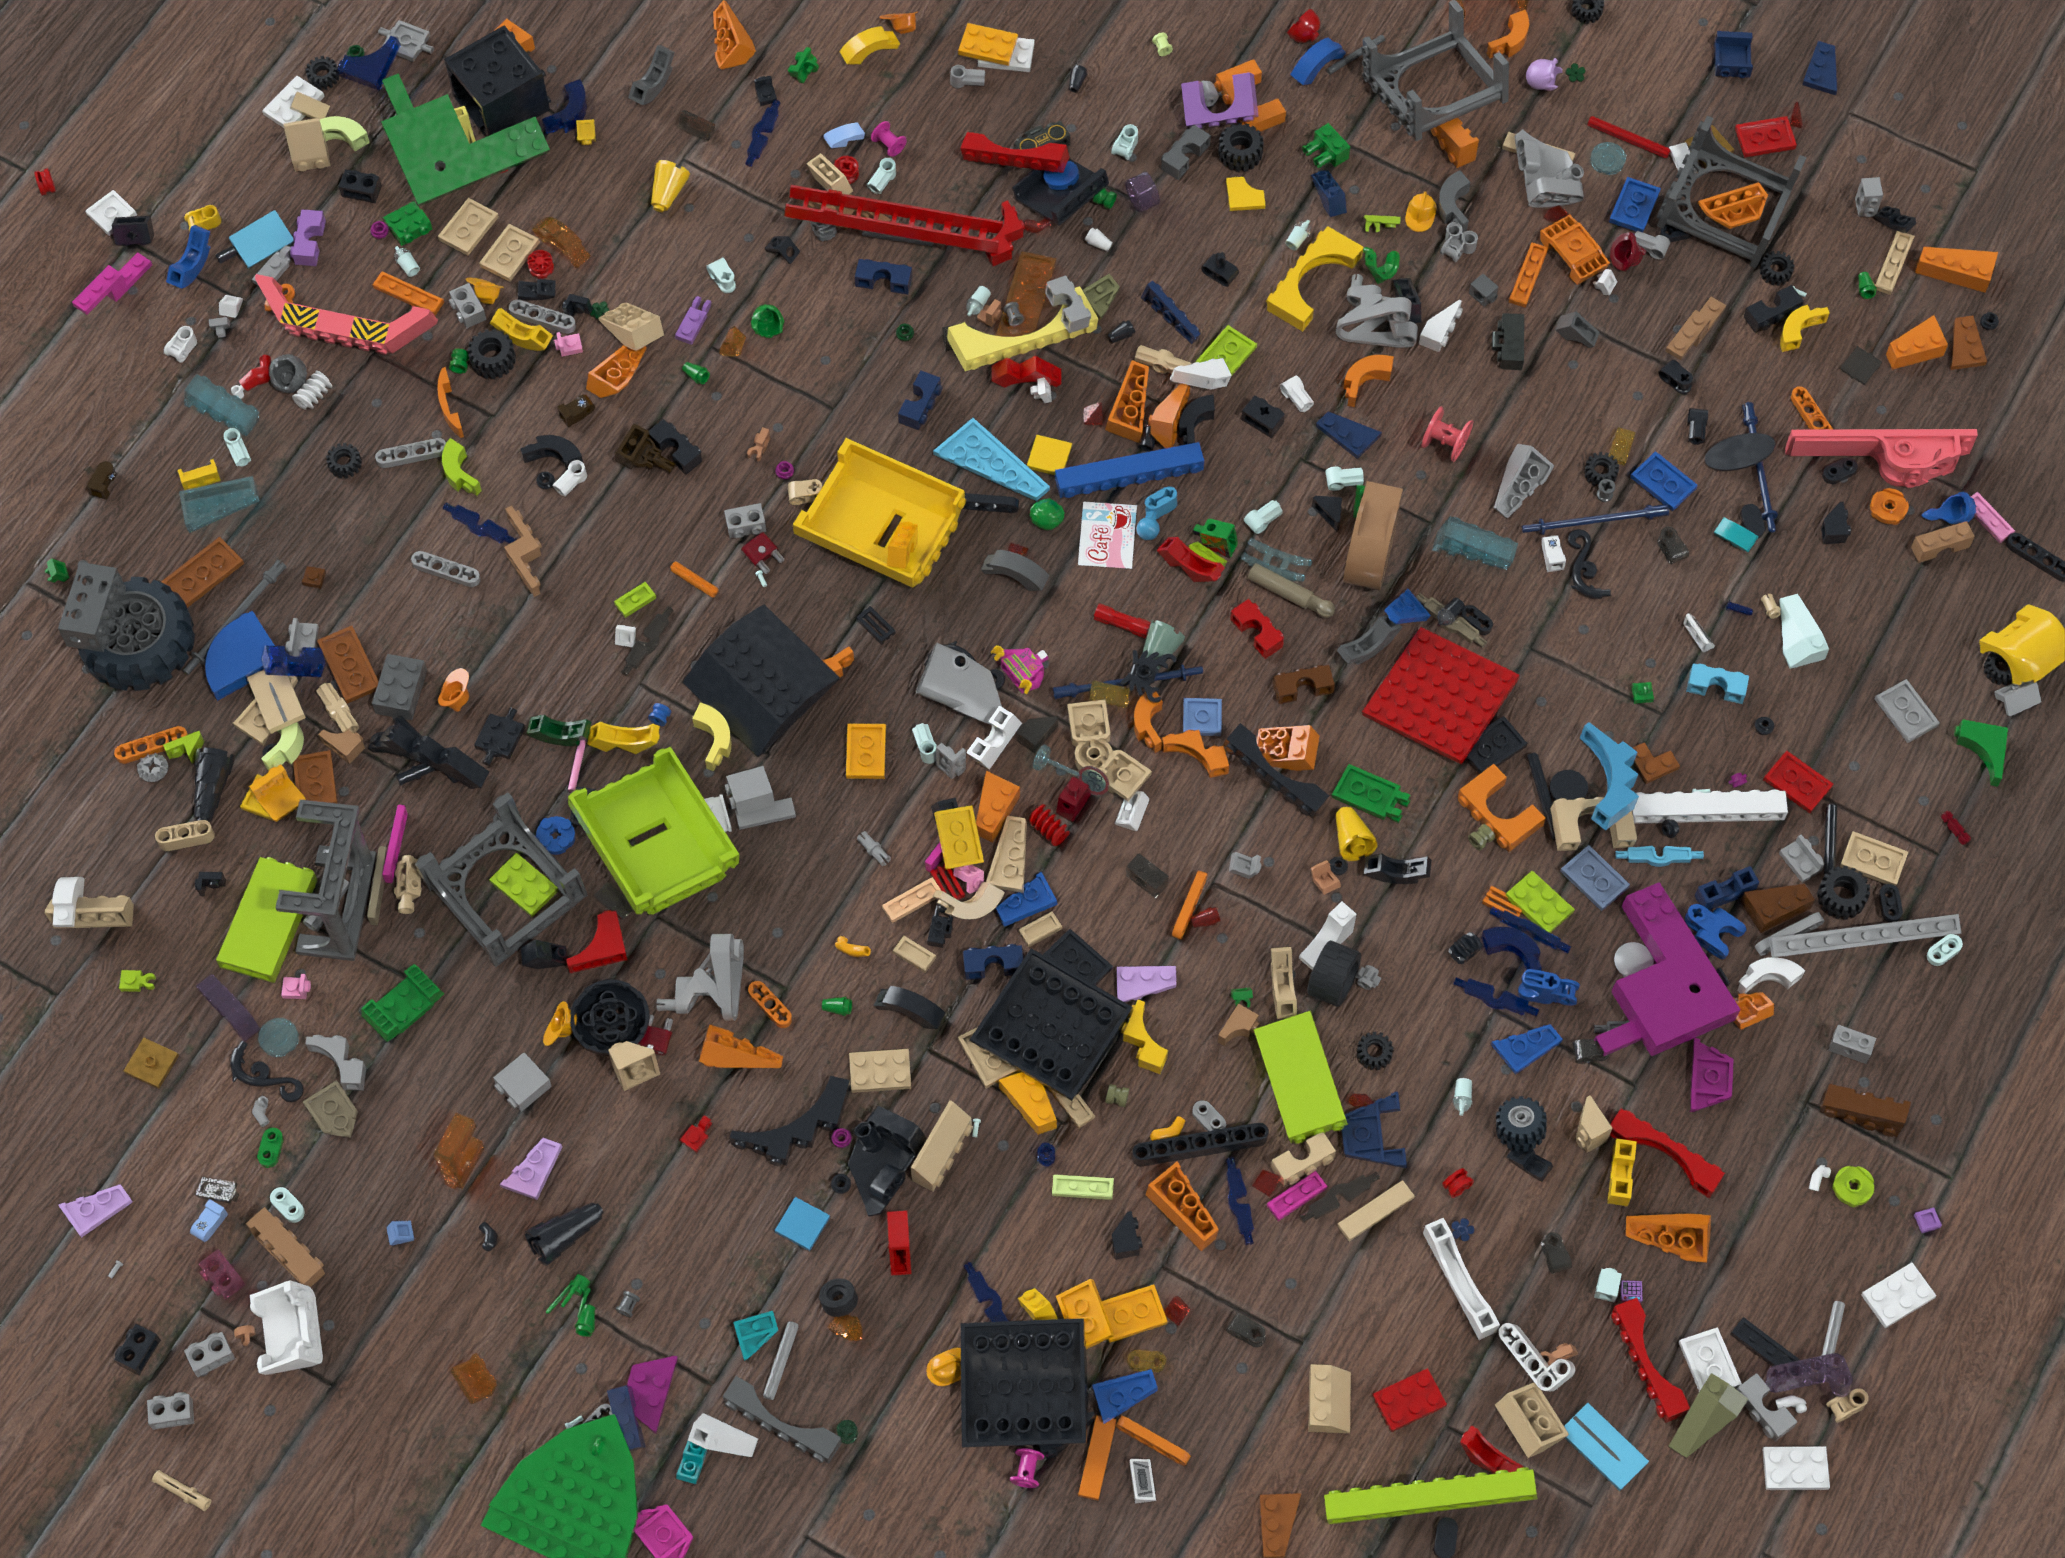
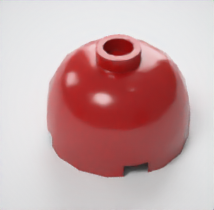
M1312 9L1306 11L1296 24L1294 23L1288 30L1287 34L1298 43H1306L1309 40L1313 42L1320 35L1318 31L1321 22L1318 15Z

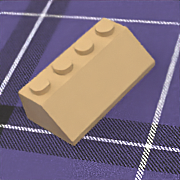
M119 895L116 898H108L106 896H98L97 898L80 897L76 902L74 927L53 926L54 905L52 904V899L45 909V914L53 928L132 926L134 904L130 897Z
M948 1102L911 1166L912 1181L931 1191H934L936 1186L940 1187L944 1180L943 1174L945 1170L951 1168L954 1162L953 1156L961 1151L964 1137H968L973 1129L971 1117L954 1102Z

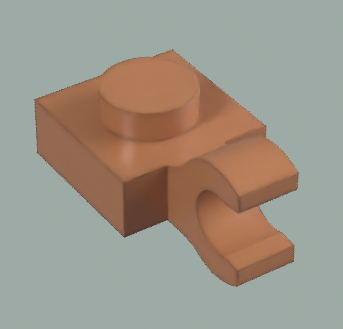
M762 427L760 434H756L754 440L756 446L751 447L747 452L749 459L752 454H757V461L761 460L762 453L764 454L770 441L769 429Z
M1568 1343L1557 1346V1350L1552 1352V1354L1546 1351L1540 1353L1543 1358L1548 1356L1549 1361L1547 1363L1549 1366L1558 1359L1567 1360L1578 1355L1576 1347L1571 1344L1568 1345Z

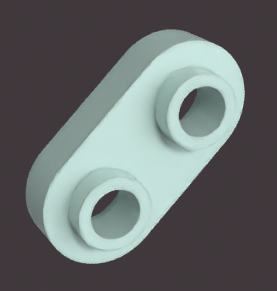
M1949 934L1934 944L1927 952L1929 963L1934 966H1941L1958 954L1963 945L1961 938L1955 934ZM1948 944H1952L1954 948H1950ZM1933 955H1938L1940 959L1934 958Z
M279 1187L272 1191L270 1201L287 1221L296 1223L304 1217L305 1211L303 1206L286 1188ZM278 1195H283L282 1199H277ZM292 1208H296L294 1213H290Z

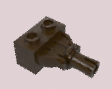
M633 423L616 451L615 462L631 470L633 466L648 467L651 470L657 466L671 474L676 463L661 456L662 450L657 448L649 438L650 431Z

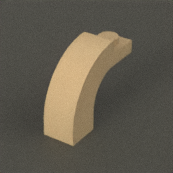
M982 882L976 894L964 902H960L944 891L939 890L935 891L933 897L938 900L937 904L947 908L945 914L962 919H976L990 913L999 904L1005 892L990 883Z
M1291 947L1271 948L1272 988L1277 1019L1290 1018L1297 1015V999L1292 973Z

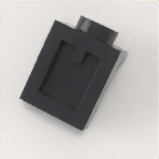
M762 76L754 79L755 91L760 106L777 103L772 77Z
M569 294L562 306L564 313L572 316L574 310L581 314H591L593 310L589 298Z
M199 872V877L195 880V890L199 892L200 896H205L206 886L213 889L225 887L226 878L223 872Z

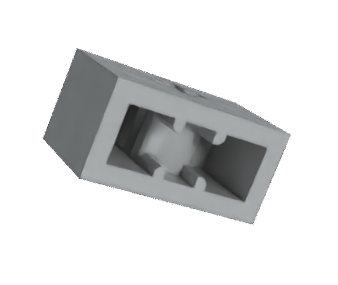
M1838 1025L1828 1051L1867 1064L1876 1038Z

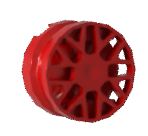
M842 156L835 161L834 166L846 176L849 184L854 183L858 179L859 169L855 158Z
M48 168L41 172L39 170L34 171L42 196L46 195L47 192H56Z
M537 250L529 255L527 263L530 274L533 277L536 276L538 279H544L553 273L554 264L549 252Z
M1465 1168L1457 1170L1442 1183V1186L1449 1190L1451 1198H1456L1463 1194L1464 1190L1469 1189L1474 1184V1180L1467 1176L1468 1172Z

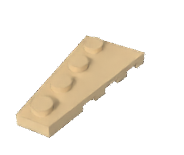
M286 671L294 688L298 679ZM255 698L233 724L234 727L264 746L270 732Z
M1007 816L986 880L987 883L999 889L1024 893L1027 821L1025 818Z

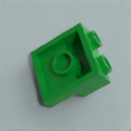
M415 201L383 217L384 222L401 246L411 243L414 239L426 235L429 231L433 230L430 220L423 210H420Z

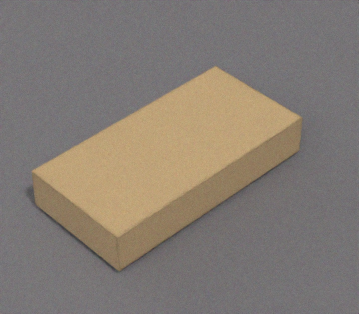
M297 91L290 109L312 119H323L326 117L330 106Z
M1051 911L1019 929V933L1027 946L1031 947L1060 931L1062 925Z
M906 936L902 937L893 950L895 955L924 973L927 972L936 959L935 954Z

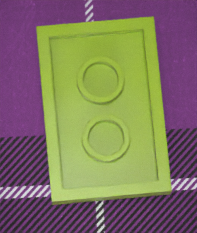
M1227 325L1196 362L1201 363L1211 359L1223 358L1231 375H1233L1257 348V343Z
M517 853L489 879L491 884L531 917L559 891L549 879Z
M1533 871L1506 893L1508 900L1513 905L1519 907L1522 913L1547 936L1573 914L1575 910Z

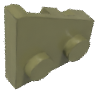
M1108 274L1082 290L1099 320L1104 317L1119 292L1120 286Z

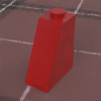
M907 1211L887 1212L891 1276L911 1274Z

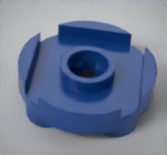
M563 817L544 818L536 831L537 839L552 855L566 852V849L572 847L575 842L574 827L570 820ZM554 832H558L559 834H561V836H557V839H553V836H551V834H553Z

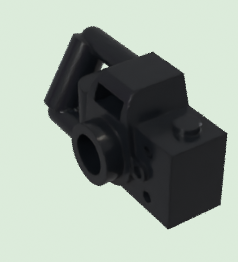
M940 905L935 907L927 944L943 948L945 938H951L954 917L939 916V912L945 914L947 909Z

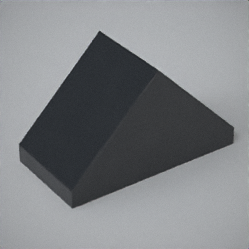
M1314 496L1312 507L1335 531H1338L1341 519L1342 498Z

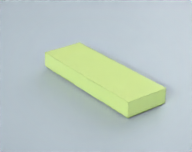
M1053 1175L1052 1196L1112 1200L1114 1178Z

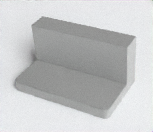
M2033 680L2022 682L2021 685L2013 683L1994 692L1996 699L2004 702L2008 716L2041 703L2037 682L2034 683Z

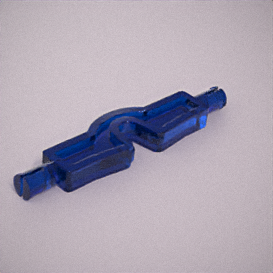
M778 100L773 101L771 108L767 107L762 120L752 130V141L747 150L748 158L745 162L749 167H752L755 159L760 158L762 151L768 143V137L761 133L773 132L775 122L779 116L778 108L781 104Z
M447 502L443 506V510L450 512L453 519L467 525L468 529L476 535L488 536L499 543L505 541L510 544L517 540L508 535V530L490 519H487L482 525H477L480 515L460 505L454 507Z
M1494 906L1491 908L1489 914L1499 918L1500 922L1521 933L1529 931L1534 940L1555 950L1558 948L1567 954L1571 950L1572 946L1562 942L1561 938L1543 930L1537 924L1522 919L1506 910L1503 912Z
M1457 977L1455 978L1453 985L1464 988V993L1481 999L1491 1008L1507 1009L1520 1015H1524L1525 1012L1536 1017L1538 1015V1008L1528 1005V1000L1508 991H1503L1500 998L1495 999L1493 997L1495 990L1493 985L1478 982L1471 978L1468 979V982Z
M1230 1158L1226 1159L1228 1165L1226 1177L1230 1190L1228 1205L1231 1212L1236 1216L1239 1233L1244 1235L1245 1245H1249V1242L1252 1245L1254 1242L1251 1232H1253L1254 1226L1251 1217V1207L1248 1203L1239 1204L1236 1201L1246 1197L1247 1190L1242 1179L1241 1170L1236 1169L1235 1159L1231 1158L1230 1161Z
M971 1262L968 1265L965 1264L964 1268L969 1274L968 1282L975 1293L977 1301L979 1303L988 1300L993 1302L991 1306L985 1309V1315L990 1322L1008 1321L1002 1311V1301L998 1293L988 1286L981 1272H976Z

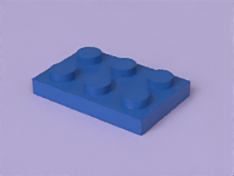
M1627 177L1609 222L1643 233L1661 188Z
M1656 451L1630 477L1662 504H1668V508L1672 512L1698 486Z

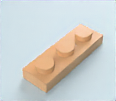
M932 877L883 904L882 908L890 921L894 923L935 900L933 897L935 891H941V889Z

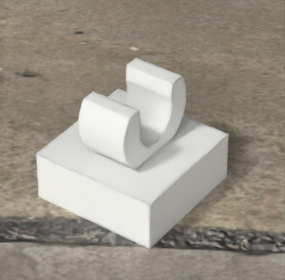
M1605 269L1602 274L1597 275L1598 282L1594 281L1593 284L1596 289H1601L1603 295H1610L1617 280L1612 270Z
M1044 377L1037 379L1038 386L1030 387L1031 395L1034 394V399L1041 398L1044 403L1052 402L1051 386Z
M617 625L615 645L634 647L636 628Z

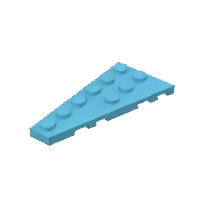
M974 418L933 450V455L1035 501L1050 490V486Z

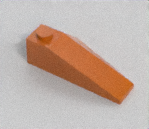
M623 345L588 373L586 389L600 398L620 392L629 384L647 347L644 346L635 351Z
M1181 383L1156 407L1154 414L1149 417L1148 426H1151V435L1165 449L1174 447L1178 435L1176 431L1180 417L1187 405L1191 385Z

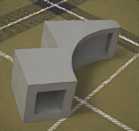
M322 1035L306 1037V1046L309 1051L321 1053L337 1064L340 1069L341 1085L344 1090L364 1091L366 1066L360 1059L352 1058L347 1061L349 1044L346 1038L337 1035L332 1038Z

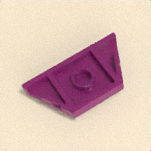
M1698 1038L1693 1040L1690 1112L1724 1102L1732 1097L1734 1059L1726 1054H1721L1712 1046L1711 1048L1706 1046Z
M677 1356L633 1365L627 1383L628 1386H632L636 1403V1419L644 1423L655 1434L658 1431L677 1365Z

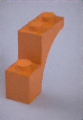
M1187 730L1176 735L1168 734L1162 738L1163 753L1180 752L1194 757L1205 767L1210 778L1229 774V763L1224 746H1211L1205 749L1199 730Z

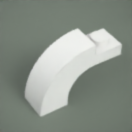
M61 877L56 882L52 904L54 905V927H74L76 902L78 898L83 897V877Z
M1776 957L1764 958L1749 965L1746 975L1739 981L1740 985L1737 991L1740 994H1746L1758 983L1766 980L1779 982L1788 990L1802 978L1805 970L1787 959Z

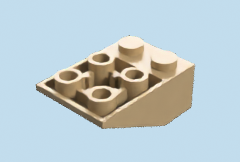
M622 303L616 309L607 311L605 315L599 317V321L624 346L635 351L664 336L660 316L629 303Z

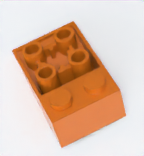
M1311 725L1261 728L1258 730L1257 744L1262 755L1272 767L1295 771L1314 770L1320 736Z

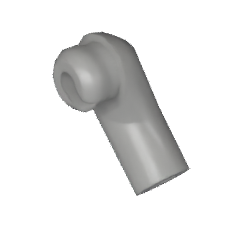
M260 1096L255 1101L252 1109V1114L261 1127L268 1125L270 1122L265 1115L268 1106V1099L265 1096Z

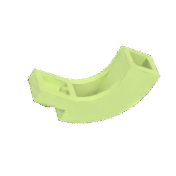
M339 116L320 119L326 141L331 139L343 140L354 151L370 143L367 132L354 120Z
M298 722L277 731L281 734L279 742L261 758L268 771L273 767L282 765L286 761L292 764L299 756L303 747L304 736Z

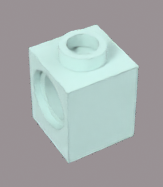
M1612 1268L1601 1269L1594 1298L1615 1302L1622 1274L1617 1273Z

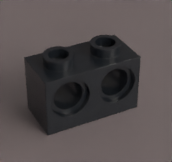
M345 169L339 190L342 197L376 204L382 185L380 177L375 174Z
M135 1324L133 1329L131 1328L127 1332L124 1344L116 1350L114 1360L119 1366L140 1376L161 1339L156 1333ZM140 1337H146L144 1342L137 1343V1340ZM135 1354L133 1360L126 1361V1358L129 1355Z

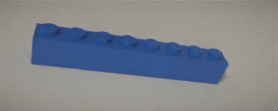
M1197 442L1055 470V481L1060 498H1070L1074 495L1090 494L1098 490L1106 491L1110 488L1126 487L1134 483L1142 484L1150 480H1162L1165 477H1178L1186 473H1198L1204 470V458L1200 443Z

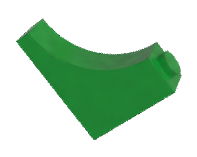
M1962 719L1960 725H1956L1954 737H1957L1956 744L1972 750L1983 760L1989 771L1990 785L1998 787L2003 775L2008 728Z

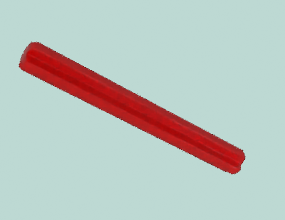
M1591 116L1588 121V126L1664 158H1667L1670 154V148L1604 120Z

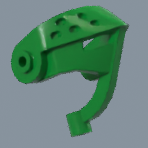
M1364 247L1365 264L1377 284L1392 278L1396 274L1400 261V255L1397 251L1388 253L1385 264L1377 268L1375 251L1369 247Z

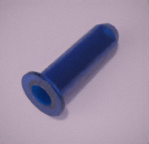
M1730 600L1727 603L1726 611L1730 609L1746 615L1753 614V609L1732 603Z

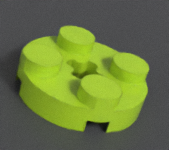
M1846 1166L1836 1174L1832 1189L1841 1202L1850 1207H1857L1858 1205L1865 1204L1874 1193V1180L1872 1175L1863 1167ZM1849 1182H1856L1858 1190L1851 1189Z

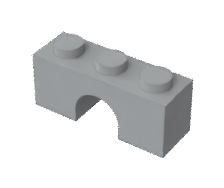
M1067 276L1048 281L1045 294L1052 306L1061 304L1068 306L1063 309L1061 321L1068 333L1089 327L1091 313L1088 308H1085L1081 296L1076 293L1074 284L1068 280Z
M1757 1373L1737 1388L1741 1394L1748 1398L1745 1406L1750 1411L1751 1418L1761 1424L1763 1432L1768 1438H1772L1776 1442L1797 1424L1796 1419L1785 1406L1777 1411L1767 1410L1763 1406L1762 1398L1768 1394L1770 1388Z

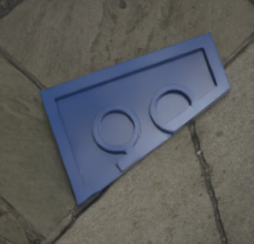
M1409 589L1384 610L1390 621L1395 624L1427 621L1431 616Z
M1040 872L1034 880L1024 885V893L1012 894L996 907V912L1005 927L1056 906L1057 900L1044 875Z
M1152 1369L1092 1385L1103 1425L1158 1391Z

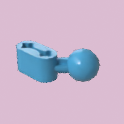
M1165 487L1146 498V517L1141 519L1136 527V531L1141 539L1153 540L1157 537L1160 526L1156 519L1177 507V491L1175 488Z

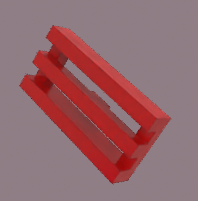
M945 864L943 867L939 866L936 870L930 871L931 876L941 891L946 893L937 876L938 874L941 875L952 897L957 900L965 897L952 870H946ZM944 871L949 875L959 895H956Z

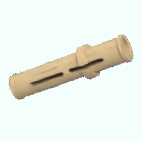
M160 1470L152 1478V1482L181 1497L187 1504L191 1503L203 1511H206L211 1504V1499L198 1493L197 1489L194 1487L189 1488ZM167 1482L173 1484L174 1486L178 1487L179 1489H177V1488L171 1486V1485L168 1484ZM185 1492H187L188 1494L192 1495L197 1499L190 1497L189 1495L185 1494Z

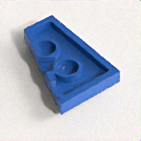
M1550 1024L1529 1030L1524 1034L1509 1036L1507 1039L1492 1041L1491 1046L1516 1075L1559 1045L1563 1039Z

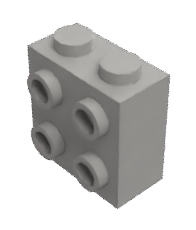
M763 766L726 776L728 784L724 785L727 796L731 795V798H729L732 809L736 808L738 815L775 805L773 792Z
M522 1053L493 1077L496 1084L494 1087L501 1095L505 1094L508 1097L507 1102L514 1109L517 1107L521 1112L552 1087L550 1079L525 1053Z

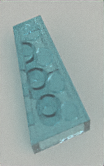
M196 374L184 390L185 406L190 408L193 405L197 408V412L201 414L207 412L213 420L217 422H222L223 420L227 427L235 428L245 436L250 433L259 421V412L254 406H248L243 403L238 396L230 395L222 386L214 385L205 376L201 377Z
M253 476L179 491L185 526L189 533L260 501L257 484Z
M1449 516L1437 531L1432 550L1439 552V549L1446 550L1452 556L1458 553L1465 555L1468 560L1480 559L1483 564L1507 570L1513 563L1518 543L1510 538L1496 535L1492 531L1481 529L1475 524H1468L1457 517Z

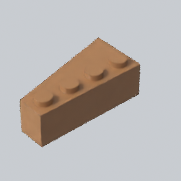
M265 1207L246 1223L253 1237L300 1284L311 1287L325 1274L322 1269L324 1264L317 1257L313 1259L309 1254L310 1250L303 1243L300 1245L296 1241L297 1237L290 1230L287 1231L283 1227L284 1224Z

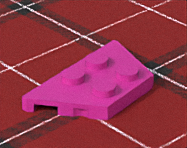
M668 1505L658 1506L656 1509L641 1510L638 1513L634 1533L654 1558L685 1557L692 1543L693 1536Z

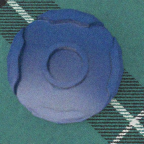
M1071 161L1067 162L1063 173L1044 171L1045 183L1054 190L1067 189L1069 185L1072 184L1073 186L1079 179L1077 165Z

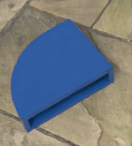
M251 611L242 614L238 619L229 623L214 638L207 653L205 670L210 688L218 701L249 684L247 677L280 662L284 665V662L256 615Z

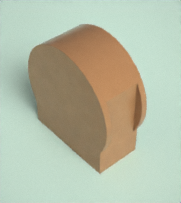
M1369 481L1366 482L1347 556L1343 578L1344 583L1381 590L1395 534L1403 489Z

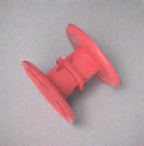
M1441 406L1435 412L1427 427L1421 447L1426 448L1433 438L1441 441L1442 445L1452 446L1454 448L1451 454V461L1454 463L1469 438L1473 427V420L1468 421L1461 431L1453 427L1454 424L1452 423L1448 425L1442 422L1444 409Z

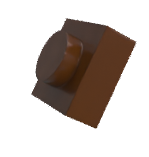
M307 566L302 579L303 586L321 589L326 574L325 569Z

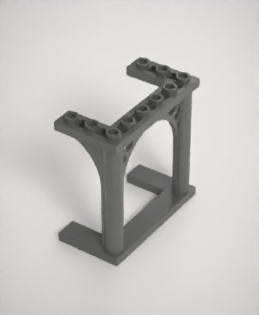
M1456 0L1449 2V32L1406 51L1393 55L1381 54L1369 36L1363 38L1361 50L1363 53L1362 65L1364 72L1362 76L1364 81L1370 84L1373 92L1379 95L1381 102L1388 106L1390 113L1396 116L1399 124L1405 127L1408 135L1412 136L1415 141L1422 139L1423 132L1499 100L1502 104L1508 102L1509 62L1499 52L1494 54L1493 70L1464 37V10ZM1455 47L1488 86L1487 89L1450 105L1427 108L1422 107V100L1414 90L1407 92L1406 100L1399 91L1398 82L1401 75L1409 67ZM1384 78H1392L1394 81L1385 82Z
M1707 116L1705 121H1700L1688 149L1691 153L1690 155L1686 154L1682 162L1685 165L1684 168L1680 167L1677 172L1676 178H1678V181H1673L1670 189L1667 191L1657 215L1659 219L1657 226L1660 228H1664L1665 224L1751 260L1750 266L1757 268L1805 163L1806 157L1799 156L1790 178L1726 150L1713 135L1711 125L1714 118ZM1703 160L1706 163L1707 168L1703 169L1699 167L1697 161ZM1694 168H1695V170L1698 171L1697 174H1694V173H1693V172H1694ZM1727 171L1756 183L1759 182L1765 187L1782 193L1759 246L1714 228L1697 216L1691 205L1690 191L1698 178L1709 172ZM1684 205L1687 207V210L1681 212L1678 206Z
M508 792L505 795L499 796L493 803L499 820L490 823L486 830L473 836L471 841L465 846L459 847L455 854L442 860L439 865L434 855L429 852L427 855L421 856L415 863L425 886L430 891L433 889L487 952L491 963L495 967L588 896L580 873L575 868L569 873L566 872L522 821L514 799ZM508 833L510 835L509 842L504 845L501 844L500 837ZM515 837L517 838L516 842L520 843L519 845H516V846L513 845V844H514V841H515ZM496 841V844L494 846H489ZM498 850H514L530 857L564 895L506 941H504L502 934L497 929L493 932L469 905L465 894V883L470 869L483 856ZM453 873H458L462 876L459 881L455 882L450 881L448 877ZM460 886V890L456 892L455 887Z
M300 800L296 815L297 821L334 825L330 846L319 845L316 866L325 867L319 894L279 890L276 903L277 911L321 916L330 936L299 934L295 951L297 955L355 961L377 859V853L369 850L358 822L359 806ZM348 869L352 870V875L341 918L338 907L346 870Z

